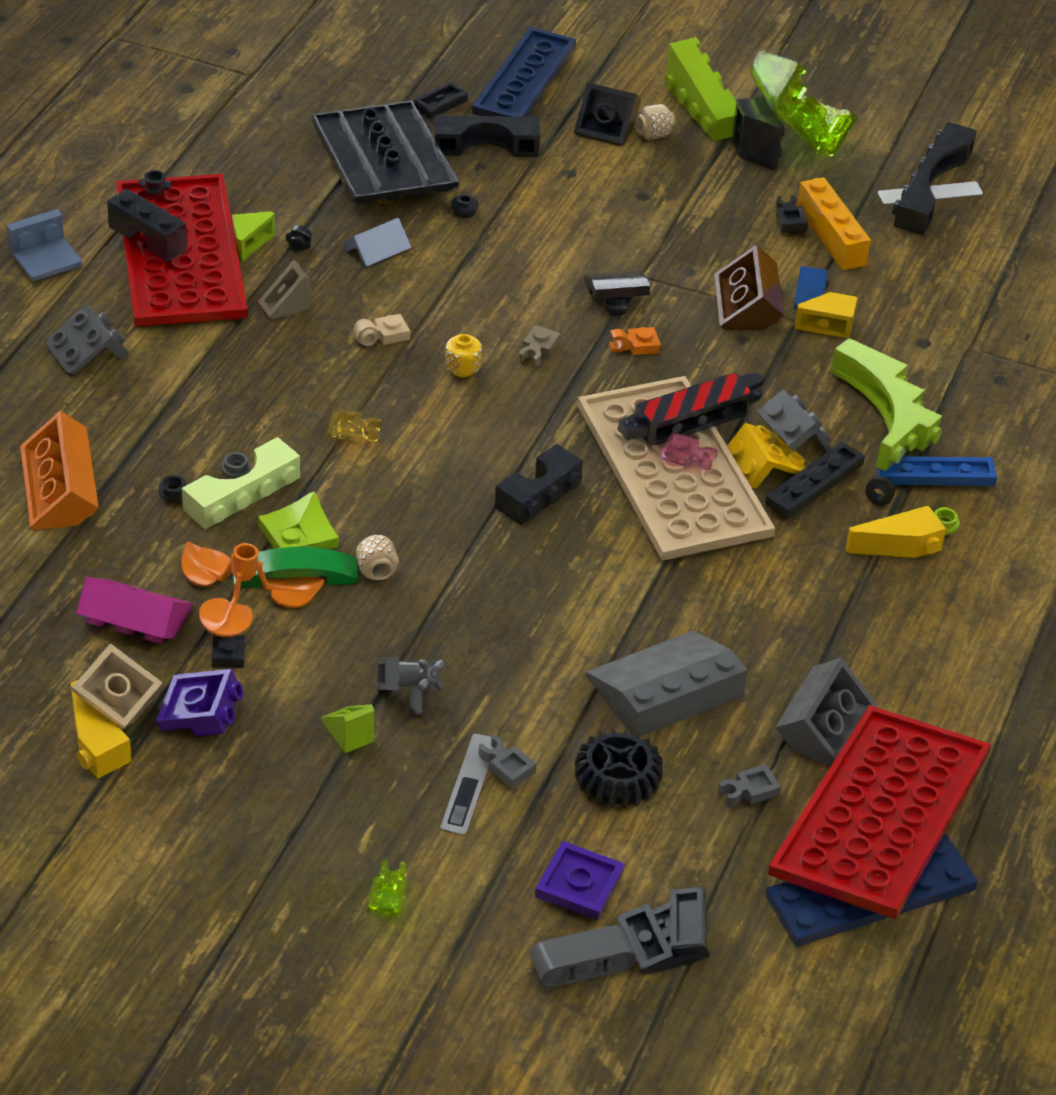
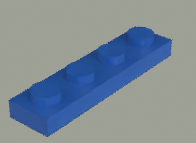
M902 457L899 463H894L886 471L875 466L877 477H887L892 481L893 485L995 486L997 480L993 458Z

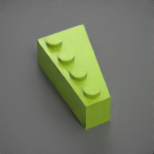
M697 37L670 43L667 74L664 78L667 90L677 98L678 102L685 107L691 117L699 123L703 131L707 132L714 141L732 137L736 100L729 89L724 90L722 77L719 72L711 70L708 65L711 60L707 53H701L698 49L700 47Z

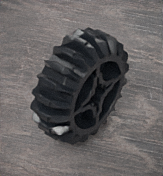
M614 729L611 730L610 734L600 731L597 738L589 736L588 741L581 744L579 753L575 757L574 775L580 790L586 791L588 799L597 797L598 805L604 802L609 803L611 809L615 804H621L626 809L628 803L638 807L641 800L649 801L651 795L656 794L660 781L663 778L662 757L659 756L658 747L651 746L650 739L641 740L639 732L632 736L628 735L626 729L623 733H616ZM598 765L601 770H598L595 766Z

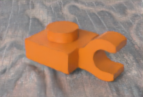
M654 327L627 329V333L621 329L611 330L612 339L615 340V342H609L611 352L618 353L631 350L632 355L660 354L661 344Z

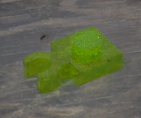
M387 859L381 862L380 877H373L367 903V912L402 916L407 893V881H404L406 878V862H401L400 868L397 871H390L388 869Z

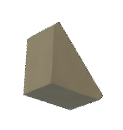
M294 260L258 301L269 318L277 319L309 309V278Z

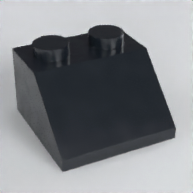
M587 82L574 133L624 145L635 125V118L639 111L641 99L635 93Z

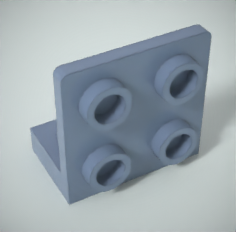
M58 209L6 225L9 252L31 281L44 279L82 266L81 258L64 238L62 214Z

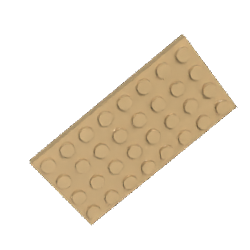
M686 376L578 397L577 406L662 561L774 537L775 532L773 523L715 426L657 446L647 444L642 437L626 440L618 431L619 420L634 414L635 404L690 387L691 385Z

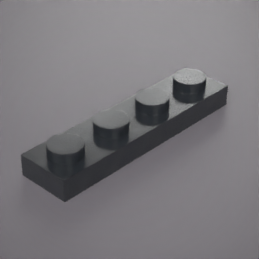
M841 442L766 495L765 505L786 519H789L864 465L865 456L846 443Z

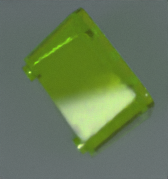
M760 50L751 64L750 72L770 110L817 153L825 156L835 154L858 117L850 110L844 109L842 111L819 103L811 96H803L807 87L802 85L801 74H805L807 70L798 62Z

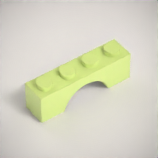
M277 437L254 449V468L248 474L227 480L205 475L183 487V511L201 527L207 529L299 479L300 455Z

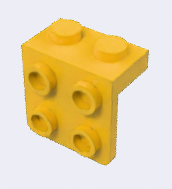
M744 423L727 445L751 488L754 489L758 488L773 468L792 474H797L806 468L804 458L796 450L792 451L775 432L761 425L754 426Z

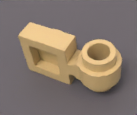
M401 314L374 319V324L367 319H361L355 323L353 334L358 343L364 346L373 345L377 339H380L383 345L410 340V329Z

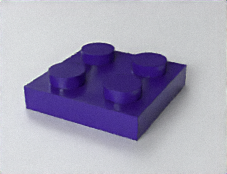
M562 841L535 888V897L598 920L624 873L625 864Z

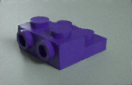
M232 669L174 675L156 723L160 730L191 728L195 736L224 734L227 725L233 724L235 721L234 705L236 701L243 699V686L237 680Z

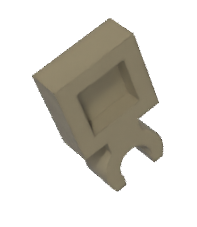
M534 325L523 340L519 363H523L525 359L531 358L533 359V367L537 368L541 363V356L549 358L560 342V333Z

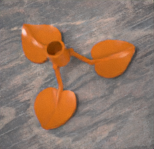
M188 541L184 547L181 559L185 578L197 586L210 587L217 580L224 582L231 573L234 574L236 582L231 602L223 598H213L203 603L199 611V619L204 628L211 634L213 633L220 637L238 636L251 626L253 619L252 609L246 605L237 604L241 582L250 580L256 574V571L259 574L264 589L271 591V599L278 605L288 608H299L310 603L322 588L324 579L319 577L266 579L262 568L263 562L258 561L259 551L254 545L248 543H241L235 546L233 554L229 558L222 552L199 547Z

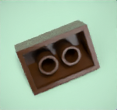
M757 244L714 274L719 324L722 329L764 330L784 316L778 265Z

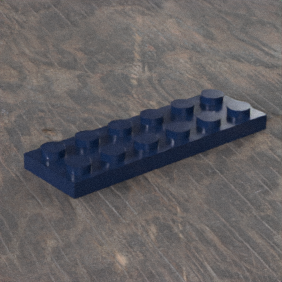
M529 27L473 104L472 114L477 116L528 117L576 48V39Z
M946 833L900 914L976 890L978 880ZM790 882L780 883L766 889L765 897L795 947L889 918Z

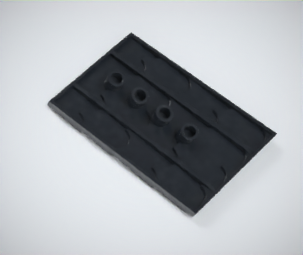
M413 101L312 114V122L319 138L324 143L328 155L333 160L342 183L345 184L354 203L367 204L378 199L394 200L405 195L421 196L432 191L447 192L459 186V180Z

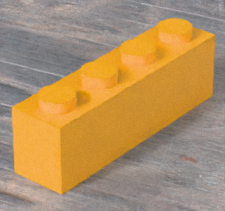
M822 177L800 182L797 207L803 206L808 224L841 270L867 266L871 239L827 180Z

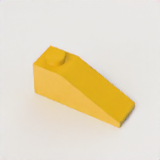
M925 506L850 527L845 550L850 554L917 558L942 551L946 528L931 508Z
M77 680L71 683V688L77 682ZM72 691L79 748L77 758L81 766L85 770L89 769L99 779L131 762L130 739L113 721Z

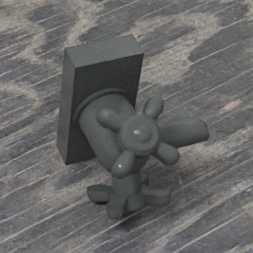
M377 657V689L399 690V687H410V708L418 716L422 714L423 690L427 688L428 684L433 690L444 689V684L440 681V670L444 667L445 662L443 660H434L429 665L424 659L419 661L413 659L411 662L399 661V658Z

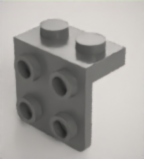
M88 304L81 308L46 341L49 349L70 375H75L105 347L120 360L129 354V351L123 345L126 339L116 328H110L113 322L104 312L98 315Z
M783 389L757 410L760 418L792 451L810 437L826 453L831 450L828 444L831 438L821 427L823 424L813 412L808 414L804 410L806 406L797 395L791 397Z

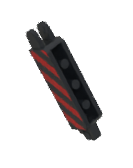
M736 372L635 404V413L619 420L618 431L626 440L642 437L647 444L657 446L744 417L748 412L749 404L755 403V401L758 402L761 399L762 391L759 387H762L764 377L758 373L739 376Z

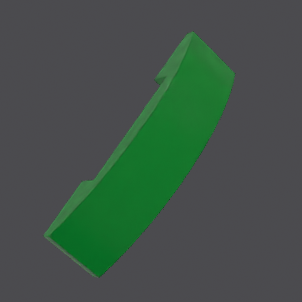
M285 547L261 551L258 554V561L263 562L262 568L266 578L326 576L327 585L358 584L356 558L339 551L316 547ZM256 571V574L250 580L242 581L240 588L263 587L258 572ZM233 574L234 587H235L236 578H235V576H234V574Z

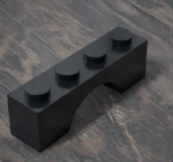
M435 115L434 139L443 155L461 156L467 148L473 145L494 144L505 148L513 157H539V117Z

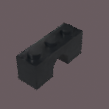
M125 189L107 200L109 228L126 238H130L139 231H142L147 239L148 251L167 262L187 250L186 223L129 189Z
M556 443L536 458L535 479L526 478L515 472L496 485L495 508L518 524H524L529 519L535 518L540 511L550 504L556 503L568 491L579 486L583 477V460Z

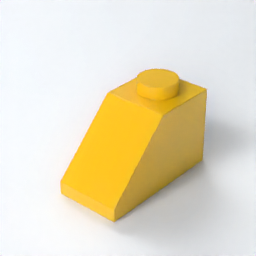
M829 292L798 304L795 329L850 338L858 297Z

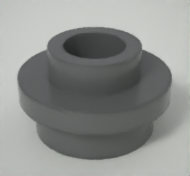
M232 452L227 454L222 461L221 471L228 478H239L251 471V463L245 454Z

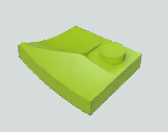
M310 492L300 500L280 510L258 516V527L274 549L285 547L333 549L339 545V537L329 523L315 492Z

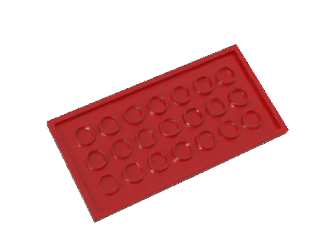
M224 175L167 177L166 181L171 183V188L163 190L162 193L156 195H149L144 187L139 186V180L116 181L117 194L125 189H129L185 222L187 230V250L169 262L148 251L147 239L142 231H139L130 238L122 235L134 326L248 318Z
M869 705L769 864L768 875L897 919L988 758L991 744Z

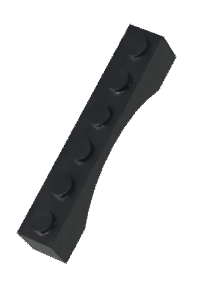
M947 122L943 130H938L934 144L931 143L928 147L926 158H921L918 171H913L909 186H904L901 200L897 199L894 203L892 215H895V227L921 235L925 234L933 220L936 203L930 185L944 172L966 164L974 149L977 130Z

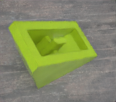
M268 211L232 215V226L239 261L243 262L275 235V213Z
M372 704L348 706L321 717L323 724L344 753L374 742V708Z

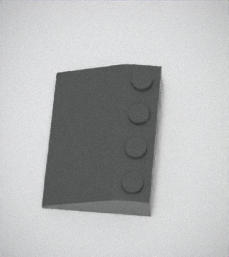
M694 630L586 672V677L633 736L639 732L640 737L744 696L747 676L746 667L731 649Z

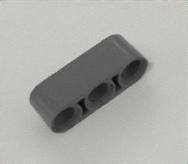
M619 925L545 940L536 944L530 951V958L540 983L548 988L622 972L632 967L637 959L625 929Z

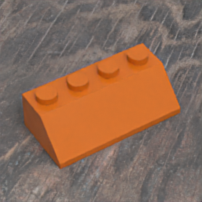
M59 411L20 446L30 528L34 530L78 526L87 517L92 516L99 508L87 427Z

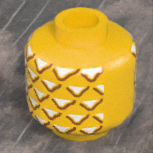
M460 334L449 339L446 343L445 366L458 377H469L478 372L482 363V345L480 341L468 334Z

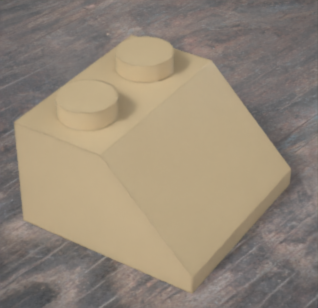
M110 643L73 685L71 691L124 730L134 723L150 705L163 682Z

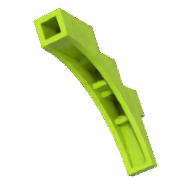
M848 338L835 349L830 373L847 381L861 391L883 416L888 429V435L881 442L875 466L886 471L894 463H899L907 451H912L916 448L923 452L929 445L935 444L942 433V428L939 427L942 416L924 408L925 403L922 402L925 390L907 382L908 378L905 376L907 364Z

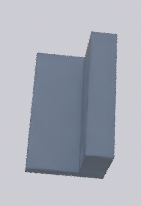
M399 218L343 241L346 251L354 248L357 249L364 267L411 248Z

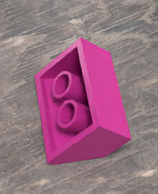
M86 577L76 614L86 616V623L104 627L105 622L115 625V631L133 635L134 630L145 633L143 639L162 643L163 639L175 638L191 612L193 603L109 579Z

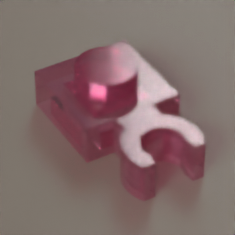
M672 432L662 450L661 459L685 467H690L691 463H696L703 470H711L712 460L716 461L718 450L709 446L699 447V440Z

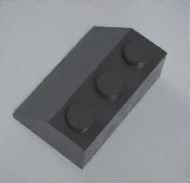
M841 657L812 667L775 728L794 752L831 766L868 706L876 707L877 704Z

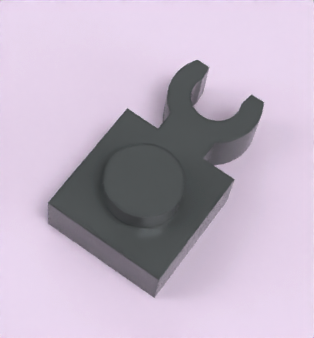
M496 735L491 737L493 749L487 748L482 743L479 745V757L486 762H490L489 770L511 789L536 773L535 762L516 746H512L508 750L505 749L502 739Z
M767 764L738 772L736 781L731 779L723 780L719 783L718 787L719 795L731 793L726 796L725 804L727 807L737 806L741 799L745 798L752 805L780 796L781 786Z

